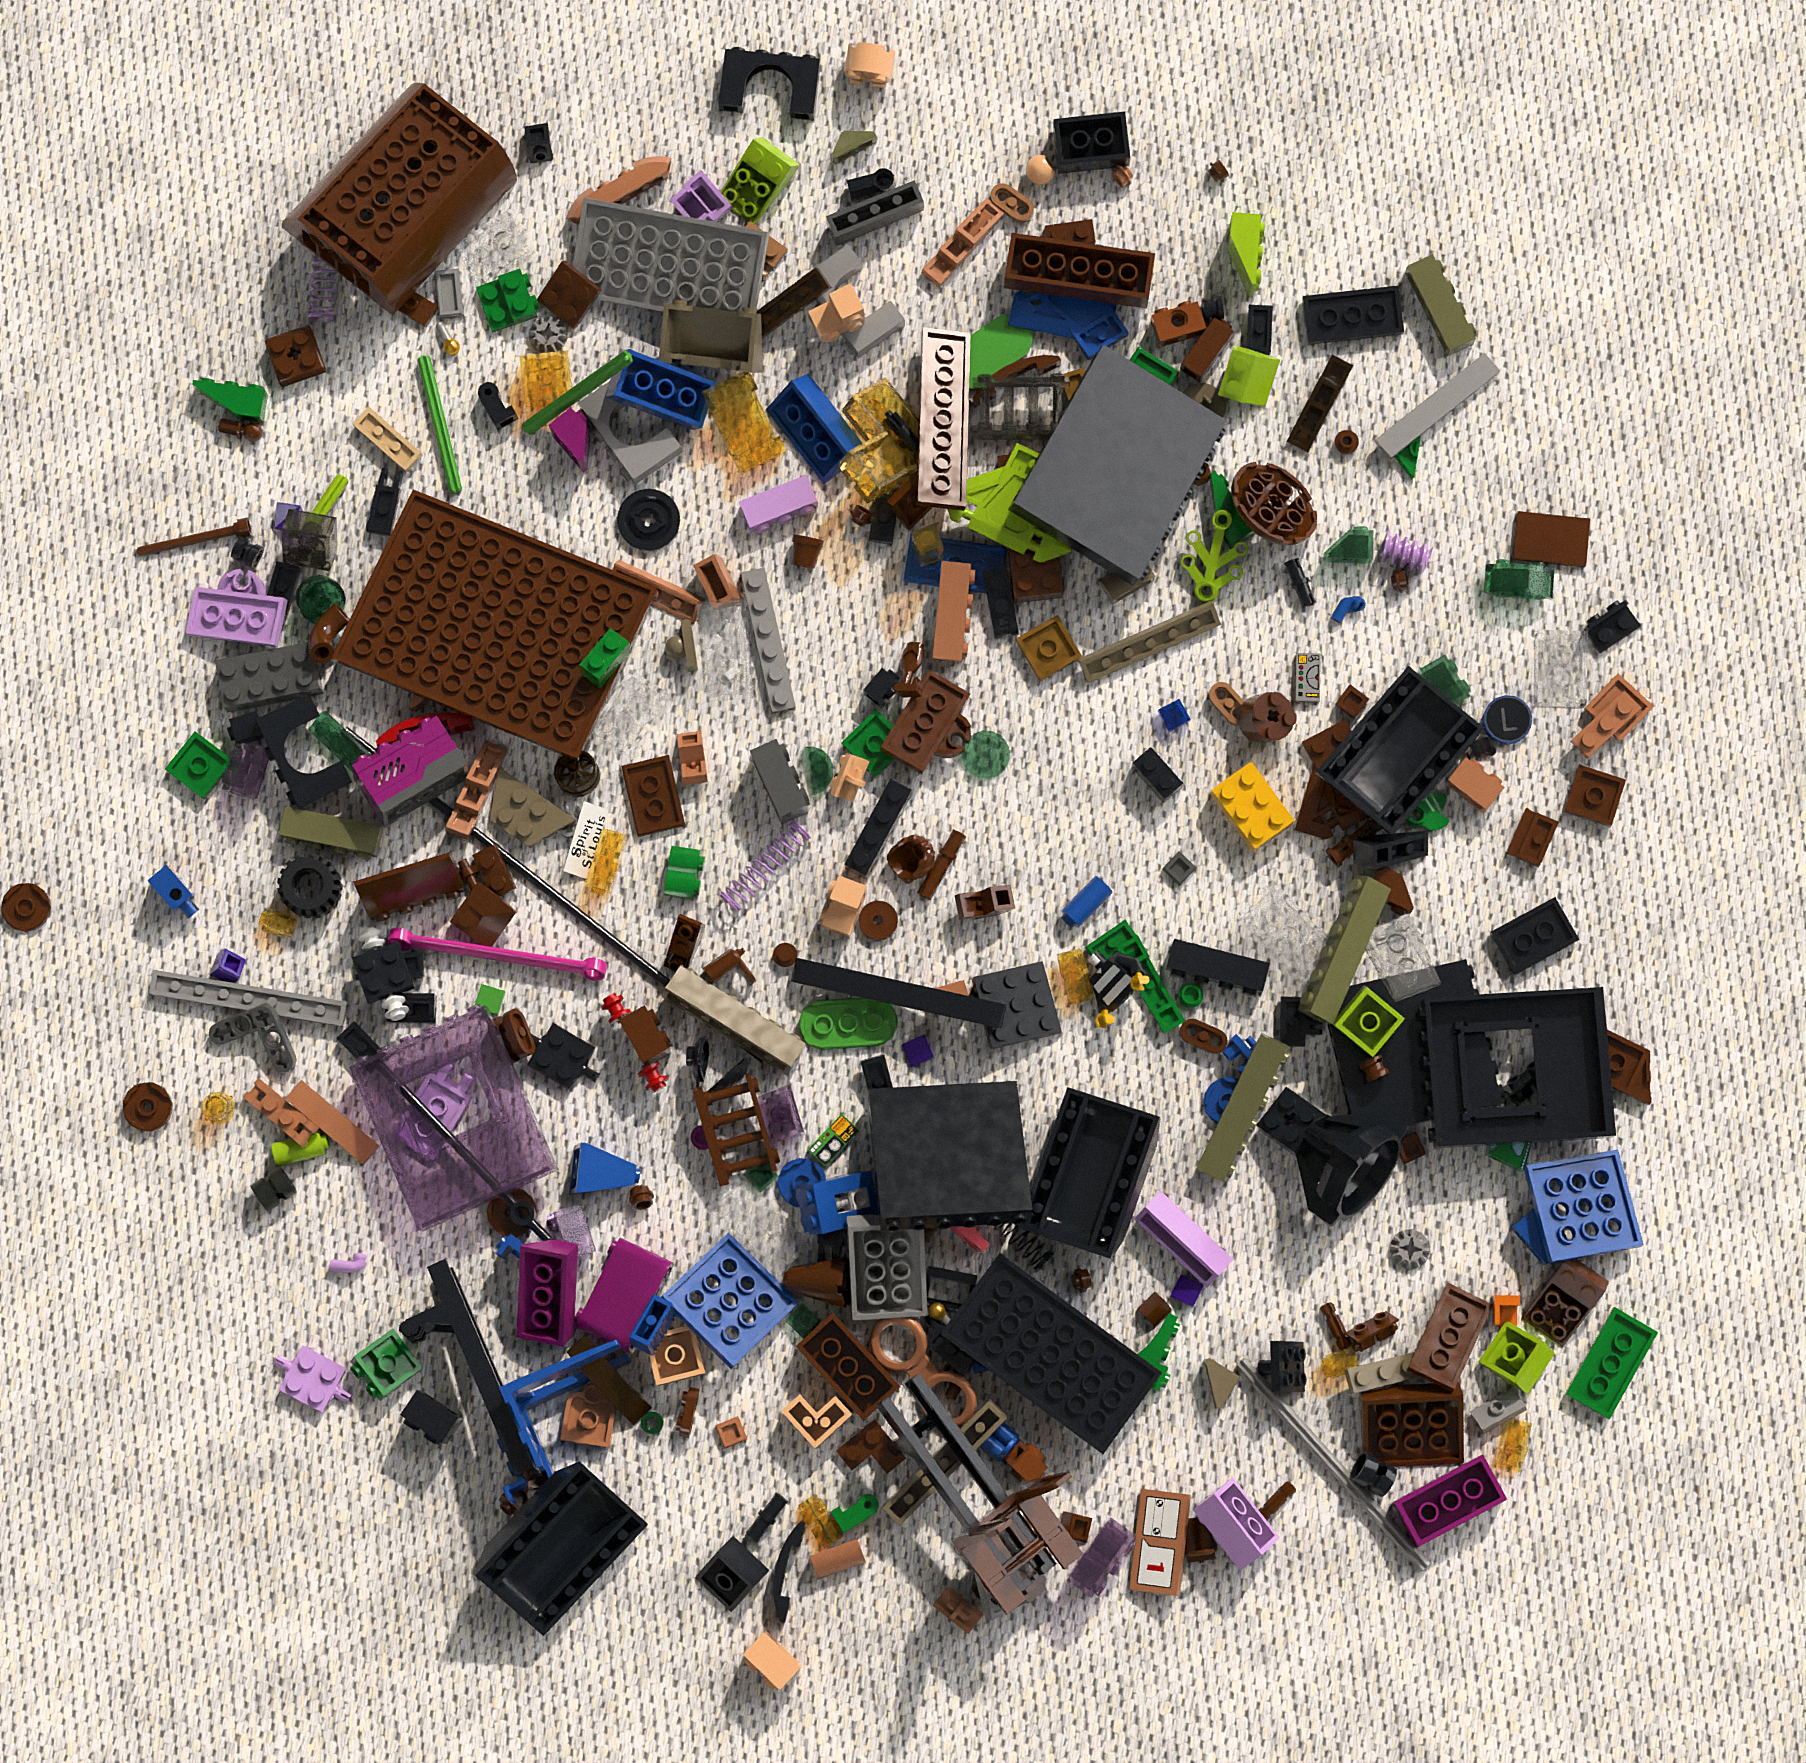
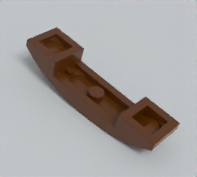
M1055 355L1033 356L1003 367L989 377L977 390L972 398L974 408L996 398L995 387L1034 368L1038 376H1041L1060 367V357Z

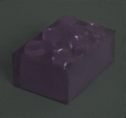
M1109 1517L1066 1580L1091 1598L1094 1594L1099 1596L1107 1585L1104 1582L1108 1574L1114 1575L1122 1563L1118 1560L1122 1554L1128 1555L1137 1543L1133 1540L1136 1535Z

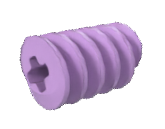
M1387 531L1379 553L1381 554L1382 562L1391 557V565L1400 560V568L1409 563V571H1413L1418 566L1419 574H1422L1427 567L1433 547L1429 552L1427 551L1426 543L1418 548L1417 540H1414L1409 545L1408 537L1399 542V534H1395L1390 539V531Z

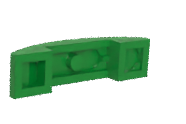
M1137 935L1116 946L1118 952L1138 958L1142 969L1149 974V983L1143 984L1144 991H1139L1163 1034L1186 1022L1159 977L1139 936Z

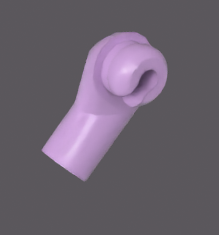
M355 1253L353 1261L331 1260L329 1269L331 1272L351 1273L364 1269L367 1265L365 1263L367 1256L362 1253Z

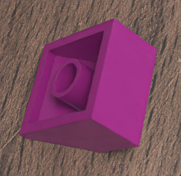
M570 407L548 426L552 437L584 473L588 466L590 445L588 429L590 426L587 424L588 420L581 411L575 412Z

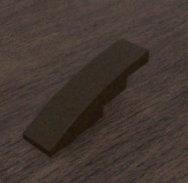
M1333 354L1331 355L1286 442L1309 452L1354 365Z

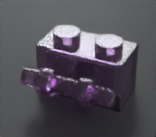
M235 743V746L229 753L230 763L228 770L224 772L222 777V790L247 799H257L269 761L265 748L258 745L255 747L246 743Z

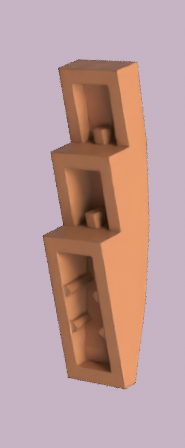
M986 198L956 228L955 233L939 248L938 253L922 268L921 273L940 288L989 234L1005 212Z
M486 740L484 741L466 777L465 785L456 801L455 809L445 826V832L466 840L469 839L488 799L508 749Z
M303 1080L285 1098L363 1165L379 1147L374 1140Z

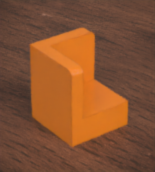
M1492 1296V1326H1503L1505 1321L1517 1326V1306H1520V1296Z

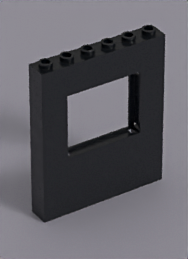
M1603 987L1427 997L1421 1001L1422 1004H1418V1017L1423 1019L1424 1028L1420 1029L1421 1044H1425L1426 1054H1422L1423 1069H1427L1428 1077L1424 1079L1425 1094L1429 1093L1430 1103H1426L1427 1118H1431L1432 1128H1428L1429 1143H1433V1149L1604 1139L1616 1136ZM1532 1029L1538 1105L1470 1109L1464 1033Z

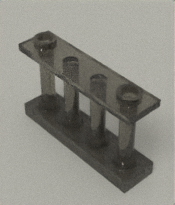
M1061 373L1050 374V377L992 378L991 374H979L977 378H972L973 387H980V422L977 425H973V440H1047L1062 414V387H1070V378L1065 377V374ZM990 387H1004V422H1002V425H992V422H990ZM1014 387H1028V422H1026V425H1016V422H1014ZM1038 387H1053V421L1050 422V425H1040V422H1038Z

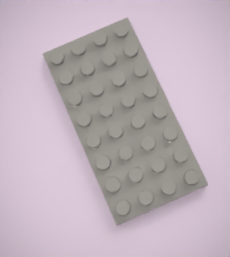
M583 198L573 267L602 289L596 298L599 300L663 312L664 304H672L674 299L687 301V306L742 312V307L757 309L770 232Z

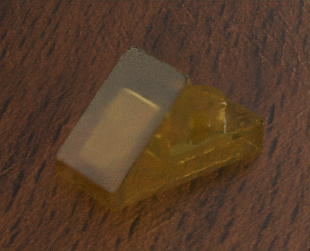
M1514 1418L1505 1422L1495 1466L1520 1472L1528 1452L1527 1443L1532 1423Z

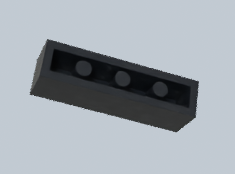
M892 779L889 780L844 864L846 870L867 880L912 796V789Z
M1174 939L1166 970L1171 971L1170 975L1177 978H1184L1187 975L1195 977L1194 981L1197 983L1208 985L1209 981L1219 983L1218 987L1221 989L1232 991L1233 987L1243 989L1242 994L1256 997L1257 993H1263L1270 963Z

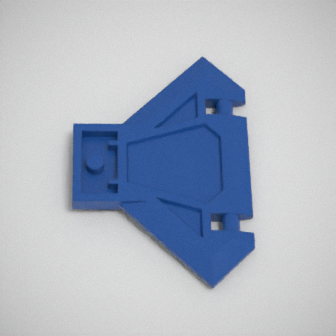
M1019 291L1014 294L1008 322L1009 326L1074 339L1088 360L1094 357L1103 344L1111 347L1129 334L1115 313L1117 304L1034 292L1025 295L1023 291ZM1039 300L1040 304L1034 307L1032 303Z

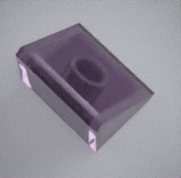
M790 1084L757 1097L771 1145L805 1135Z

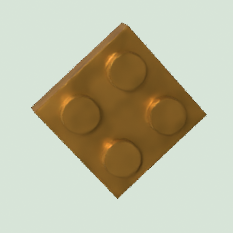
M1058 615L1016 638L1018 646L1039 681L1048 678L1082 657Z

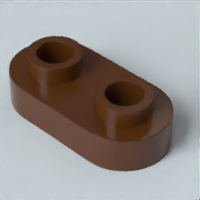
M1188 1019L1180 1027V1037L1184 1042L1208 1053L1219 1054L1227 1046L1228 1039L1226 1034L1222 1030L1202 1021ZM1193 1027L1196 1029L1197 1034L1189 1036L1187 1030ZM1213 1037L1218 1038L1219 1045L1212 1046L1210 1039Z
M689 1387L688 1392L683 1391L681 1406H685L683 1416H678L675 1429L680 1431V1437L690 1438L700 1391L698 1388Z

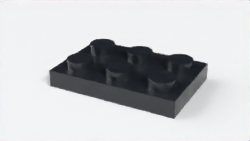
M1556 897L1490 932L1514 976L1580 940Z

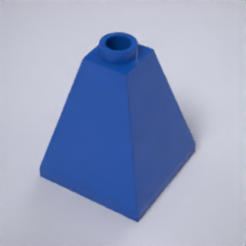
M581 1142L575 1145L569 1195L627 1187L639 1183L640 1169L636 1168L635 1164L588 1143Z

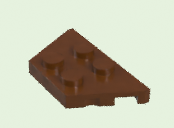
M1607 1030L1612 1088L1649 1106L1652 1102V1097H1650V1050Z

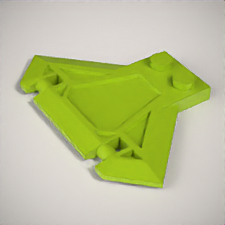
M1016 443L1004 467L967 479L966 508L964 511L947 509L952 521L959 523L961 517L970 521L967 528L1023 555L1027 549L1036 552L1033 560L1039 563L1071 553L1070 547L1008 510L1039 453ZM968 504L977 507L975 512L967 509ZM1036 535L1042 538L1041 543L1033 541V536Z

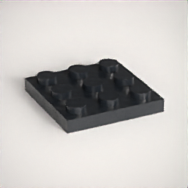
M1043 961L971 978L976 998L1007 1004L1001 1029L984 1025L990 1050L1062 1032Z

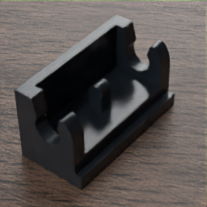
M434 993L397 994L398 996L405 997V1002L402 1006H407L409 1011L405 1014L404 1018L397 1021L386 1018V1022L436 1023L437 996Z

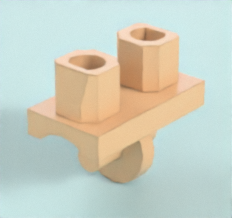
M848 753L842 755L839 761L841 767L839 774L832 778L829 785L832 789L830 794L853 802L859 786L865 787L866 782L862 779L870 761Z

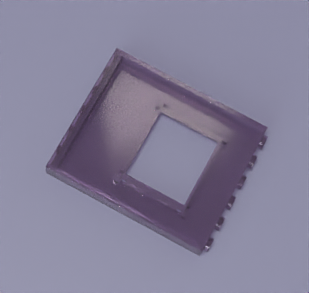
M474 1005L468 1008V1013L462 1016H458V1014L452 1015L444 1019L445 1023L440 1026L430 1025L421 1030L422 1034L415 1037L413 1035L403 1037L399 1040L400 1044L393 1047L390 1045L381 1047L377 1050L376 1055L359 1057L354 1060V1065L349 1066L418 1231L424 1232L558 1171V1167L490 1009L485 1005ZM469 1056L495 1118L425 1149L399 1087Z

